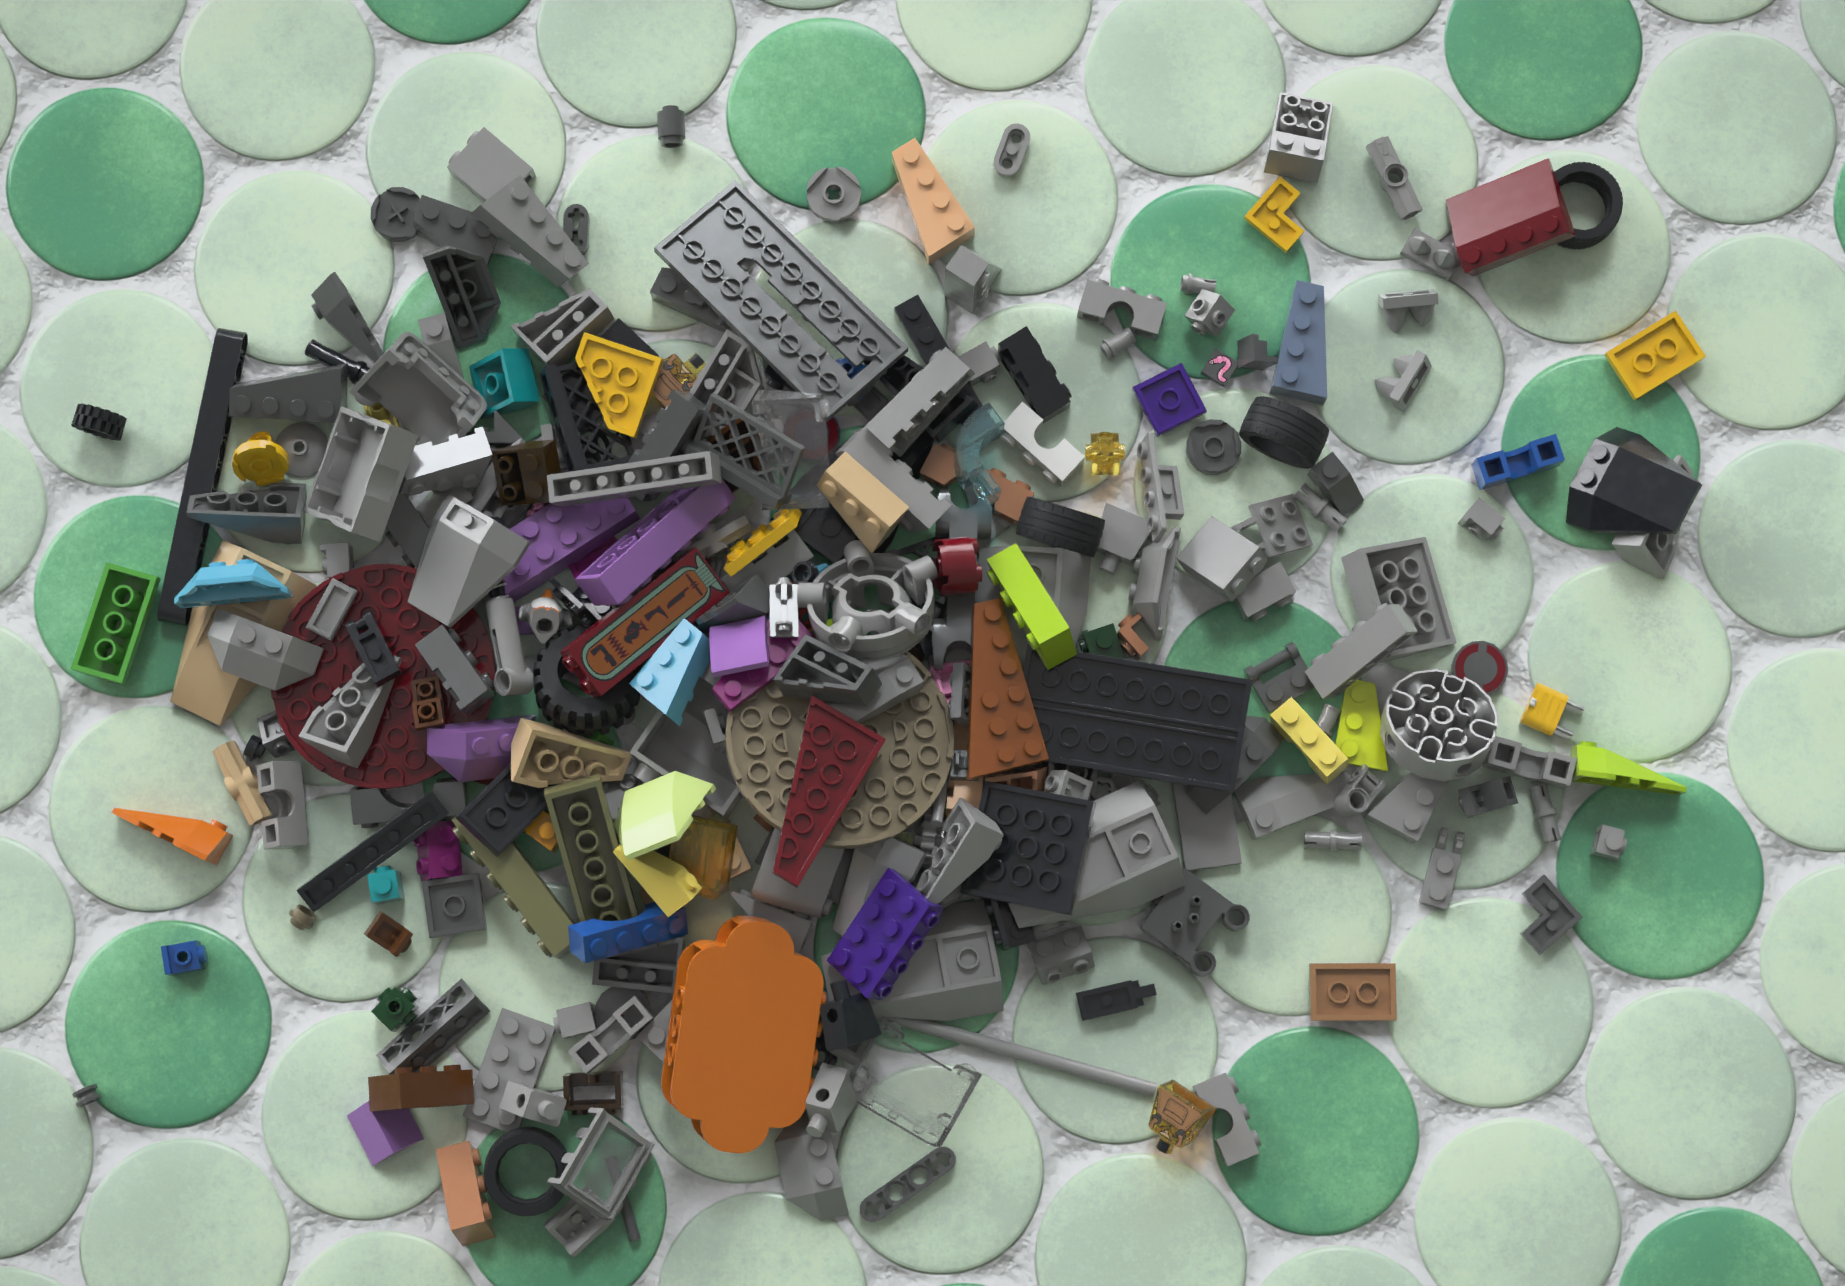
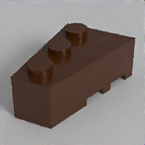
M461 1065L444 1066V1071H437V1066L419 1067V1072L412 1073V1067L395 1068V1074L368 1077L370 1112L474 1104L472 1069L461 1070Z

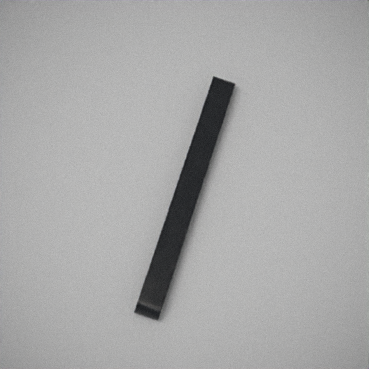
M218 328L215 334L157 617L158 621L188 626L193 607L179 608L174 604V598L202 567L210 524L188 518L186 512L190 495L217 492L233 417L229 416V389L235 384L240 383L248 344V334L246 332Z

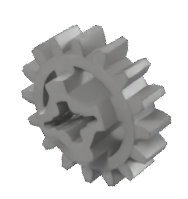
M933 806L925 813L924 821L916 830L914 846L927 854L921 865L924 868L931 867L933 858L931 852L934 846L940 847L944 838L942 827L945 822H942L941 827H933L931 825Z

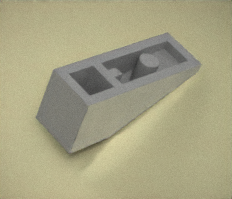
M445 313L419 319L418 323L423 342L464 379L454 336Z

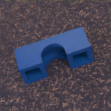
M1553 434L1530 441L1527 445L1512 451L1504 452L1501 450L1478 457L1471 466L1479 490H1484L1559 467L1565 461L1557 435Z

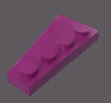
M769 618L767 620V643L770 649L769 666L723 675L714 685L712 693L730 713L774 681V677L805 634L815 639L799 619L798 637L770 638Z

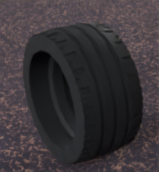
M1574 162L1559 168L1554 172L1559 187L1571 182L1584 183L1595 189L1603 199L1605 216L1599 225L1587 230L1574 228L1575 237L1557 243L1563 248L1573 250L1590 248L1603 241L1616 227L1623 208L1621 188L1609 171L1594 163Z
M1258 396L1251 404L1243 420L1239 436L1249 446L1270 458L1294 467L1310 469L1317 462L1329 435V428L1321 420L1299 407L1279 399Z
M1027 496L1018 520L1016 534L1094 558L1103 534L1105 520Z
M520 1127L503 1134L491 1146L484 1165V1182L490 1197L503 1210L518 1216L542 1214L553 1208L564 1196V1193L551 1185L546 1193L537 1198L522 1199L509 1193L500 1181L499 1166L501 1159L508 1150L517 1145L527 1143L539 1145L548 1151L555 1162V1178L561 1177L566 1168V1165L561 1160L567 1153V1150L556 1136L537 1127Z

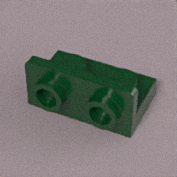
M1113 623L1091 631H1082V639L1078 640L1081 652L1125 659Z

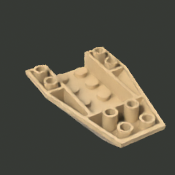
M223 540L211 563L226 562V566L237 565L238 560L252 559L292 591L293 598L192 608L170 702L219 726L225 723L257 684L221 671L208 638V632L217 609L282 632L293 609L311 590L317 587L314 583L294 572Z

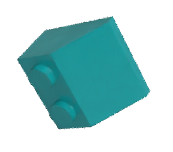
M502 348L469 366L474 389L484 397L487 403V408L481 415V419L494 417L495 410L500 415L524 410L540 402L528 349Z

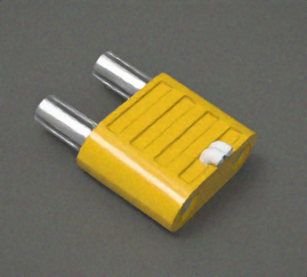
M1537 682L1520 723L1546 735L1552 736L1555 734L1570 741L1574 733L1557 724L1564 709L1582 715L1584 706L1568 700L1569 696Z

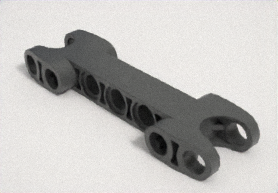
M940 487L938 501L941 502L945 499L951 506L936 521L935 538L970 537L991 540L992 505L989 489L980 488L976 504L971 508L962 509L955 506L951 501L949 487ZM976 591L969 594L948 595L947 617L933 618L931 649L934 670H943L946 656L955 649L966 650L972 656L971 616L972 606L975 604Z

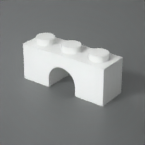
M1022 402L1001 424L1000 432L1002 435L1000 437L1010 447L1013 448L1016 445L1023 452L1021 456L1030 465L1034 466L1036 463L1044 470L1042 475L1050 483L1055 484L1057 482L1062 486L1082 465L1085 456L1066 439H1063L1056 447L1051 449L1039 446L1034 436L1043 426V419Z

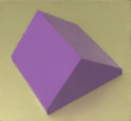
M368 1101L347 1115L372 1166L424 1139L409 1109L370 1112Z

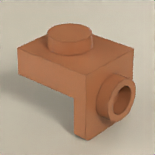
M1140 613L1134 617L1131 614L1125 617L1118 624L1121 629L1117 632L1119 639L1123 642L1121 644L1122 649L1130 657L1135 655L1138 660L1149 650L1148 646L1132 630L1143 618Z

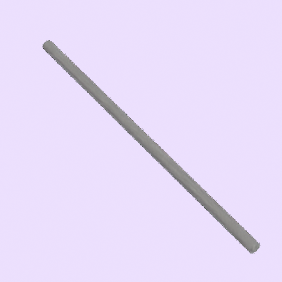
M823 991L826 993V1002H829L827 991ZM876 1017L878 1021L1154 1097L1157 1083L939 1022L922 1019Z

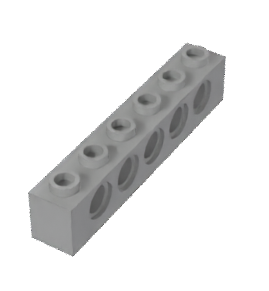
M711 451L551 474L547 475L549 502L559 507L721 484L722 478L719 455Z

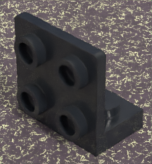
M553 576L548 580L555 587L552 593L564 603V606L575 616L577 615L588 628H590V624H595L613 610L612 605L594 606L580 586L571 594Z
M991 899L984 900L988 917H993L996 927L992 928L996 946L1002 945L1003 950L1036 941L1032 926L1018 928L1008 903Z

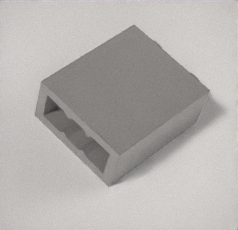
M485 127L479 132L475 131L468 138L466 147L461 152H455L447 166L450 174L482 202H485L519 175L528 185L536 177L530 165Z
M1213 516L1208 519L1176 557L1187 573L1231 602L1244 592L1247 584L1256 574L1262 571L1265 563L1268 561L1259 546Z

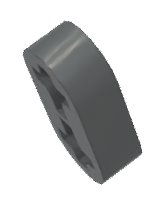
M572 204L564 212L563 230L572 242L574 241V234H578V240L582 245H579L577 248L582 255H585L589 246V214L584 206ZM575 212H580V215L584 217V219H579L578 228H574L573 219L570 218L575 215Z

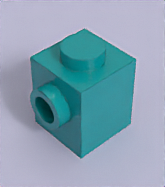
M382 866L375 868L374 873L367 874L372 903L378 905L405 900L400 871L396 869L391 870V866Z

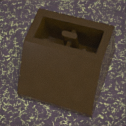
M555 439L529 441L491 451L501 506L549 502L547 475L561 473Z

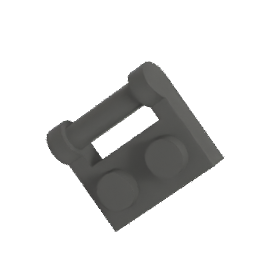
M1293 642L1285 645L1284 650L1254 667L1250 665L1244 669L1245 675L1248 679L1252 680V687L1268 714L1278 709L1291 697L1295 699L1314 688V685L1305 673L1308 667ZM1289 659L1292 660L1295 666L1262 684L1259 676Z

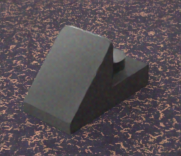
M496 410L494 411V432H490L489 428L483 427L488 443L497 448L509 447L519 438L522 439ZM475 431L467 432L466 436L475 434Z

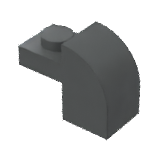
M1510 776L1458 790L1460 795L1458 798L1459 805L1467 818L1518 804Z

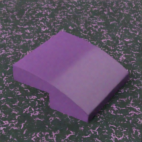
M765 616L710 627L709 646L713 677L769 666L770 649L767 643L768 624Z

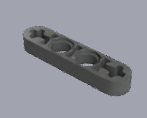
M948 1147L934 1149L867 1196L860 1205L861 1216L869 1222H876L949 1172L956 1162L954 1152ZM941 1151L943 1154L949 1153L951 1155V1158L948 1159L950 1165L948 1167H944V1165L936 1167L935 1170L939 1174L933 1177L931 1169L924 1164V1161L930 1159L932 1164L937 1161L938 1157L936 1154ZM921 1167L927 1171L928 1179L925 1183L916 1184L912 1181L911 1173L915 1168ZM893 1184H899L904 1189V1196L899 1201L891 1200L888 1196V1188ZM883 1192L885 1200L892 1207L886 1210L885 1205H882L877 1210L878 1216L874 1217L873 1214L867 1216L865 1214L867 1209L866 1203L868 1201H871L873 1204L881 1200L877 1194Z

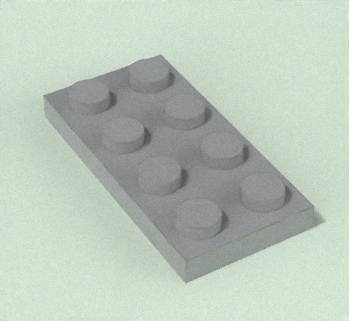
M502 1008L473 1086L474 1104L466 1105L463 1116L506 1132L520 1128L523 1117L499 1108L507 1082L509 1080L535 1088L555 1033V1027ZM524 1094L519 1099V1105H523L525 1102Z

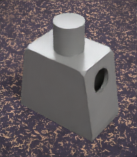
M1106 503L1102 515L1105 525L1097 552L1104 555L1099 569L1114 575L1119 562L1127 565L1132 564L1151 532L1147 527V519Z
M825 1063L821 1064L805 1102L810 1120L806 1131L810 1135L819 1138L824 1131L839 1132L855 1107L857 1100L848 1069Z
M508 1080L499 1108L523 1118L558 1127L567 1099L554 1093ZM524 1094L525 1102L523 1105H519V1099Z

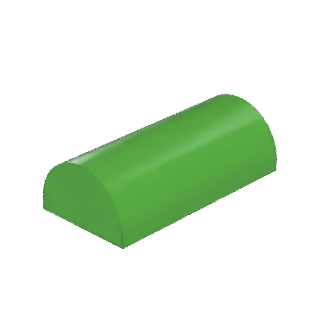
M106 562L71 666L72 670L97 679L126 686L161 580L159 577Z

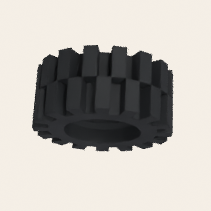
M81 403L77 405L71 426L94 436L119 441L121 440L127 418L118 413L110 412V410L101 409V407Z

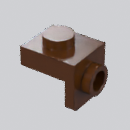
M379 911L364 932V935L388 950L395 957H398L400 953H404L409 948L413 933L382 911Z

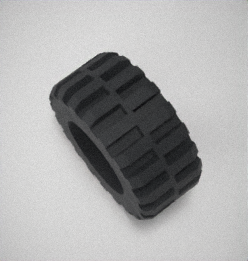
M582 624L573 626L574 630L569 632L565 628L558 632L557 639L550 637L545 643L546 649L541 648L537 654V662L534 663L533 668L534 694L537 706L542 709V714L547 721L553 719L554 727L563 730L565 727L568 729V732L577 735L578 732H583L585 737H593V732L599 731L601 735L610 733V727L614 726L618 729L624 724V717L629 719L634 713V706L639 704L640 693L629 683L641 670V664L602 696L585 698L573 695L561 685V678L568 669L562 662L563 656L560 654V651L589 628H582Z

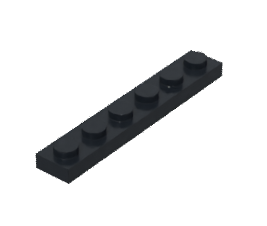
M919 295L894 307L896 315L926 366L935 352L938 350L942 351L945 347L950 350ZM968 381L960 391L975 400L979 406L960 425L977 451L1000 438V434Z
M430 791L300 886L296 891L313 913L446 817L449 812L433 791Z

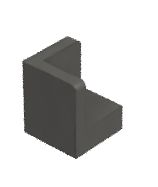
M1251 334L1237 341L1238 368L1264 370L1278 363V357L1267 356V341L1259 340L1258 334Z

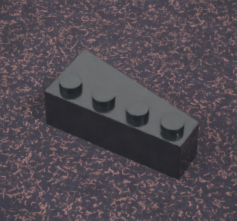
M904 355L879 380L896 396L924 367ZM865 360L863 363L867 366L871 362ZM959 391L925 430L934 440L940 443L979 404Z

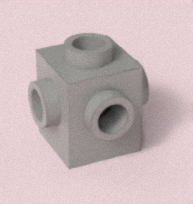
M1202 289L1191 304L1185 317L1192 323L1191 328L1198 334L1205 336L1207 333L1217 337L1235 309L1220 294Z

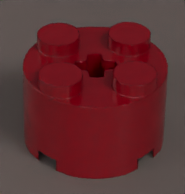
M959 537L934 540L932 552L937 551V557L932 561L938 573V577L934 582L936 590H940L939 596L975 593L978 590V582H982L983 577L981 565H976L975 555H978L977 539Z

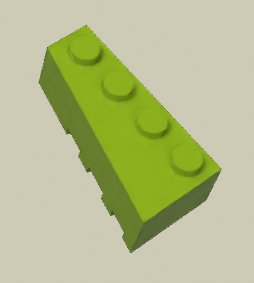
M1015 543L988 558L987 562L990 570L986 573L994 587L998 585L1002 592L999 594L1007 608L1011 606L1014 612L1012 615L1020 629L1023 628L1025 630L1030 646L1033 650L1037 651L1047 670L1077 655L1070 627L1018 545Z

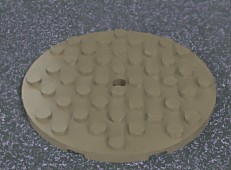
M809 631L815 637V639L818 640L815 636L814 631ZM908 651L904 654L910 658L924 681L920 693L861 723L886 740L822 847L853 849L866 847L899 835L921 819L931 808L946 782L954 753L953 722L948 712V704L943 692H940L937 684L932 679L931 673ZM772 681L734 711L728 712L725 741L728 763L740 792L760 817L781 832L810 699L784 696L776 683Z

